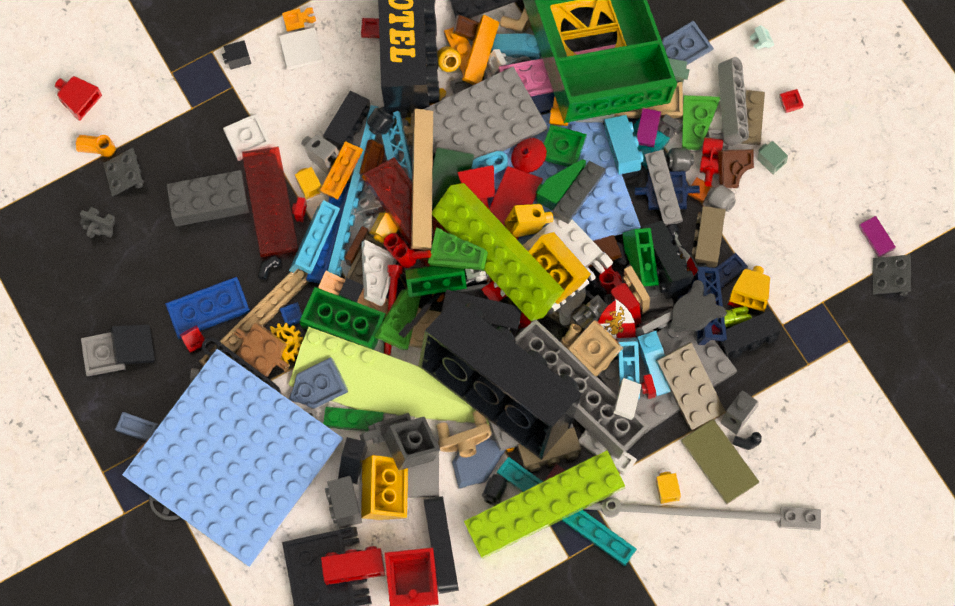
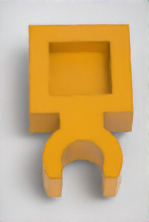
M300 8L282 13L287 32L304 28V22H316L315 16H308L314 13L313 8H307L302 13Z

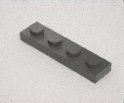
M589 161L552 212L553 217L569 224L604 176L606 169Z

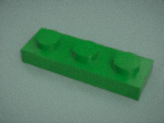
M326 407L323 424L328 428L368 432L369 426L383 421L384 412Z

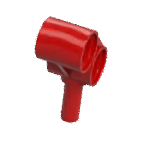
M704 137L700 173H705L704 185L706 187L712 185L713 174H719L718 151H722L723 139Z
M391 233L384 239V246L404 268L412 267L417 259L431 258L430 250H410L396 233Z

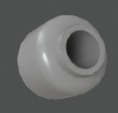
M718 185L716 188L712 187L707 194V197H709L708 205L713 208L726 209L729 212L736 203L735 193L723 185Z

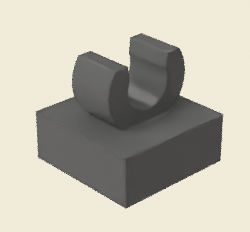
M667 114L662 119L661 133L669 129L668 137L671 139L674 136V132L677 134L681 132V123Z

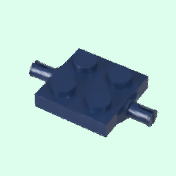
M686 171L669 172L679 208L687 209L688 193H700L699 185L688 186ZM648 172L646 187H635V195H647L649 210H659Z

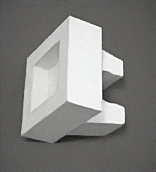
M500 49L493 50L487 62L493 76L498 73L500 66L510 64V62H506V54L501 53Z

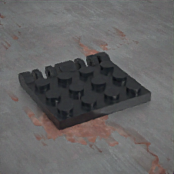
M349 527L282 542L294 606L372 605L371 596L359 597L369 594L368 588L354 591L352 585L363 584L367 582V579L326 585L323 577L321 557H326L327 553L336 552L338 555L345 554L344 546H353L360 543L359 538H353L358 536L357 527Z

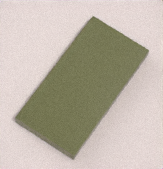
M714 419L681 440L684 447L726 505L759 484L760 481Z

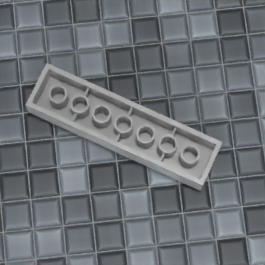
M534 320L515 337V344L526 352L534 350L541 354L547 362V368L558 376L566 374L577 382L579 392L582 394L574 418L618 460L645 434L649 425L636 413L632 420L614 414L617 395L597 376H594L579 359L537 320Z

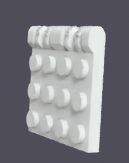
M555 218L552 223H549L523 244V247L529 251L542 235L555 232L591 273L588 278L592 281L595 279V275L588 268L590 264L600 273L605 271L603 266L607 269L613 264L609 256L602 252L573 219L567 224ZM586 280L576 291H581L589 284V281ZM564 299L560 303L563 305L566 303V300ZM554 303L551 310L555 312L561 307L560 304Z

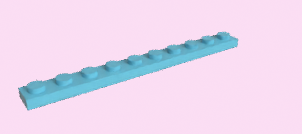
M370 105L367 119L378 106ZM367 121L360 144L363 152L353 171L328 272L339 277L342 274L341 262L342 260L345 261L347 254L345 246L351 239L350 227L354 226L356 216L354 211L357 209L360 201L358 195L364 188L363 176L359 172L367 141L371 139L375 141L377 135L369 130L370 127Z

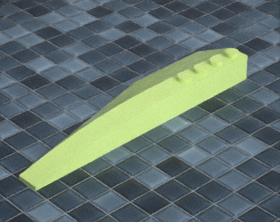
M311 327L308 328L299 350L289 386L294 387L295 378L298 373L332 357L348 388V393L331 400L333 402L355 410L384 412V414H396L397 416L409 413L410 416L415 418L425 416L426 419L475 423L473 412L476 410L419 366Z

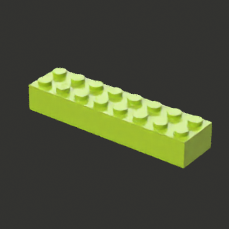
M464 183L449 187L432 211V215L450 234L485 249L488 254L484 271L530 321L543 318L565 290Z
M608 450L465 520L464 523L481 558L484 559L626 487Z

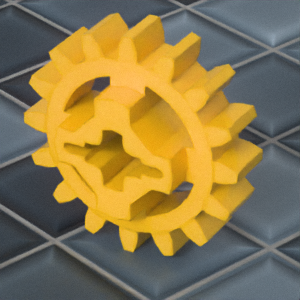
M278 323L276 329L271 326V332L278 338H283V341L287 343L281 359L286 363L290 359L295 362L294 356H298L301 347L300 343L303 342V337H300V331L295 332V326L289 328L288 323H285L284 327H281L280 323Z

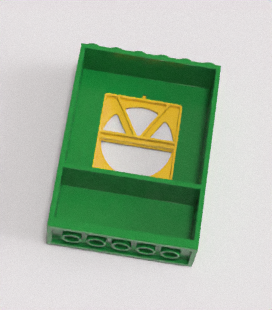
M523 0L564 123L671 102L677 81L647 0ZM580 7L593 8L589 27L584 25L570 11ZM600 12L606 14L613 23L597 26ZM564 18L567 19L577 29L561 32L562 20ZM617 31V43L612 49L577 55L564 42V40Z

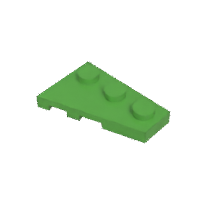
M683 96L682 148L701 150L704 137L707 135L720 102V97Z
M436 227L431 248V258H429L428 264L439 267L484 270L488 252L475 244L457 238L455 235L444 232Z
M407 289L401 290L374 337L401 350H408L413 328L405 338L400 336L399 332L408 322L411 323L416 317L421 296L409 297Z

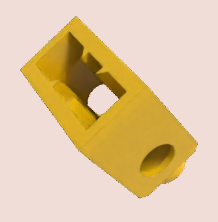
M541 204L516 205L504 222L506 228L514 237H521L541 231L545 223L553 222V214L551 211L544 212Z
M754 266L752 270L744 269L733 287L729 301L765 312L769 299L770 277L763 274L764 269L761 266Z

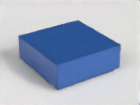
M298 302L280 308L284 323H288L289 327L300 323L302 313Z

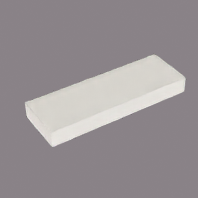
M587 430L579 438L580 446L595 456L607 450ZM609 452L618 472L626 476L637 459L626 452L618 460Z

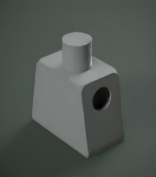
M318 134L313 138L306 136L301 144L304 146L309 159L325 173L329 174L339 154L337 147Z

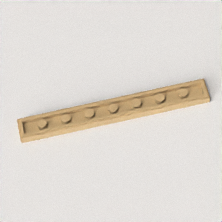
M414 109L411 249L431 250L433 111Z
M297 269L294 273L290 272L219 342L236 354L242 344V340L234 335L236 329L240 328L247 334L254 323H259L264 327L280 311V308H283L309 282L306 279L308 273ZM215 345L209 352L215 351L217 345ZM205 355L199 363L204 367L210 358Z

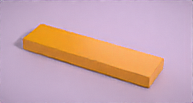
M486 15L481 16L462 77L463 81L472 85L482 81L500 23Z

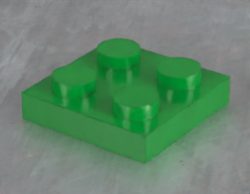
M550 125L544 141L547 150L545 161L565 167L578 162L587 134Z

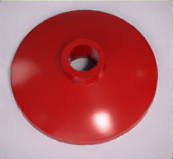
M537 138L522 140L512 152V165L515 169L526 173L537 170L546 159V147Z

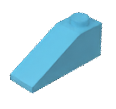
M526 33L496 34L490 53L495 49H500L501 53H505L508 57L520 58L526 56L531 60L541 59L535 35Z
M653 331L638 336V349L647 373L652 375L656 396L671 392L656 362L657 359L665 355L657 332Z
M637 337L617 338V342L623 347L618 353L619 386L623 378L640 384Z

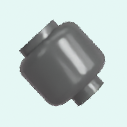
M672 148L665 155L667 166L671 172H687L690 170L691 165L694 164V156L687 148Z

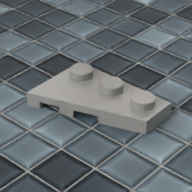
M674 307L656 315V319L652 318L638 324L639 327L635 328L636 336L653 332V329L657 327L661 329L669 325L668 321L673 319Z

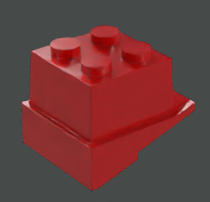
M433 548L385 552L390 606L439 605Z

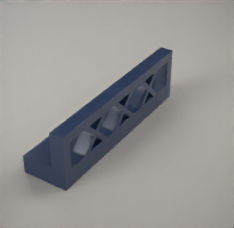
M698 267L699 272L692 280L691 288L694 281H702L704 284L703 296H707V291L710 289L716 296V305L723 307L718 268ZM705 273L713 274L714 281L712 283L705 278ZM724 317L713 319L703 329L696 331L698 345H706L710 340L725 341L727 339ZM713 324L720 330V335L712 334L711 326Z

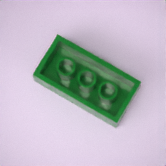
M315 287L302 314L300 324L302 329L308 330L311 327L375 350L379 339L374 336L384 321L386 313Z

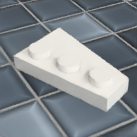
M364 240L361 243L364 299L382 306L385 303L390 285L387 266L395 265L397 260L389 251Z

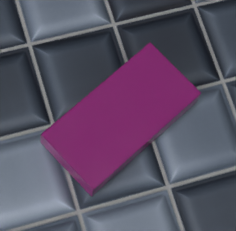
M642 109L637 134L639 145L654 148L661 111Z
M876 216L859 224V228L878 258L895 250L896 246Z

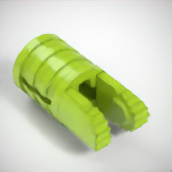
M744 306L726 310L727 314L724 317L725 328L751 319V315L747 314L749 311L748 307Z

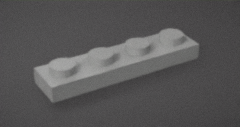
M660 150L645 154L662 220L666 226L683 222L664 151Z

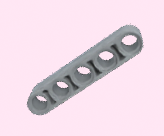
M738 57L730 58L718 65L723 135L725 142L729 146H734L749 138L743 65Z

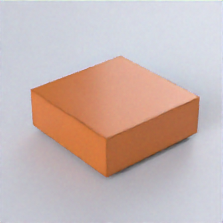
M696 177L691 186L699 185L700 193H688V195L703 203L713 186L706 187L704 181Z

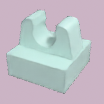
M761 25L756 27L750 39L753 41L759 39V41L753 46L756 49L774 46L768 29Z

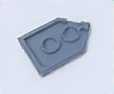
M694 21L669 34L662 40L667 57L686 61L687 65L714 50Z
M330 357L298 373L289 400L315 409L348 393V388L333 358Z
M488 438L476 445L477 452L471 457H461L458 452L452 461L458 488L485 483L505 450L499 451L497 443Z

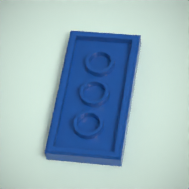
M237 277L165 303L178 339L181 338L180 334L194 326H197L201 331L250 312Z

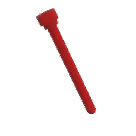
M400 265L387 266L388 277H390L387 314L396 301L398 278H400L403 266ZM384 342L383 354L391 356L392 345Z

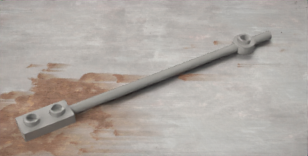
M607 497L602 503L597 502L585 508V510H601L609 518L618 516L620 512L780 521V528L818 531L821 529V509L781 507L780 513L621 504L616 497ZM613 503L615 508L609 509L608 504Z

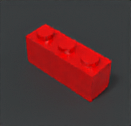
M370 546L365 548L364 551L358 552L356 549L345 551V554L339 555L336 552L327 553L326 557H321L323 577L326 585L386 576L382 550L377 548V546Z

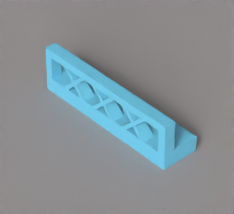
M399 111L393 112V117L397 120L394 129L392 126L387 134H382L391 177H396L393 185L412 181V163ZM395 134L400 135L401 138L398 145L396 143ZM399 150L404 152L402 161H400ZM403 167L408 169L409 176L404 177Z
M325 200L320 203L289 271L294 273L297 269L311 274L340 208Z

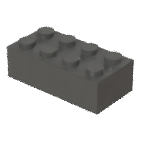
M241 170L167 184L171 215L176 227L250 213L244 177Z

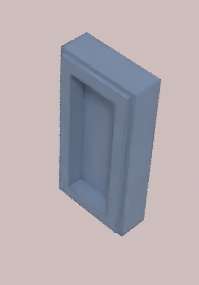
M122 412L115 430L147 441L159 424Z

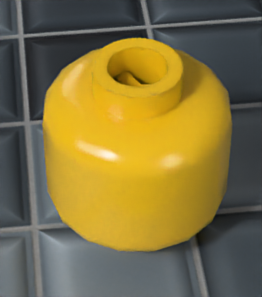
M445 46L438 50V67L441 70L453 72L459 68L461 57L454 48Z

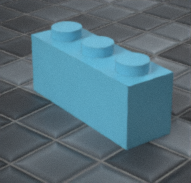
M627 115L604 119L605 133L618 174L641 170V162L644 161L643 154L637 149L639 147L638 139L636 136H633V124L628 121Z

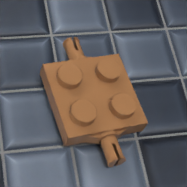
M254 323L247 334L240 328H237L236 332H234V335L242 340L236 355L264 376H269L275 366H279L284 371L290 366V364L281 359L287 343L259 323Z

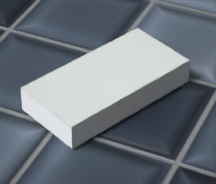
M625 378L622 379L614 414L630 420L633 419L641 384Z

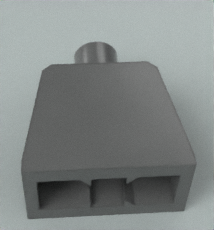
M742 390L725 412L721 424L737 435L757 409L758 401Z

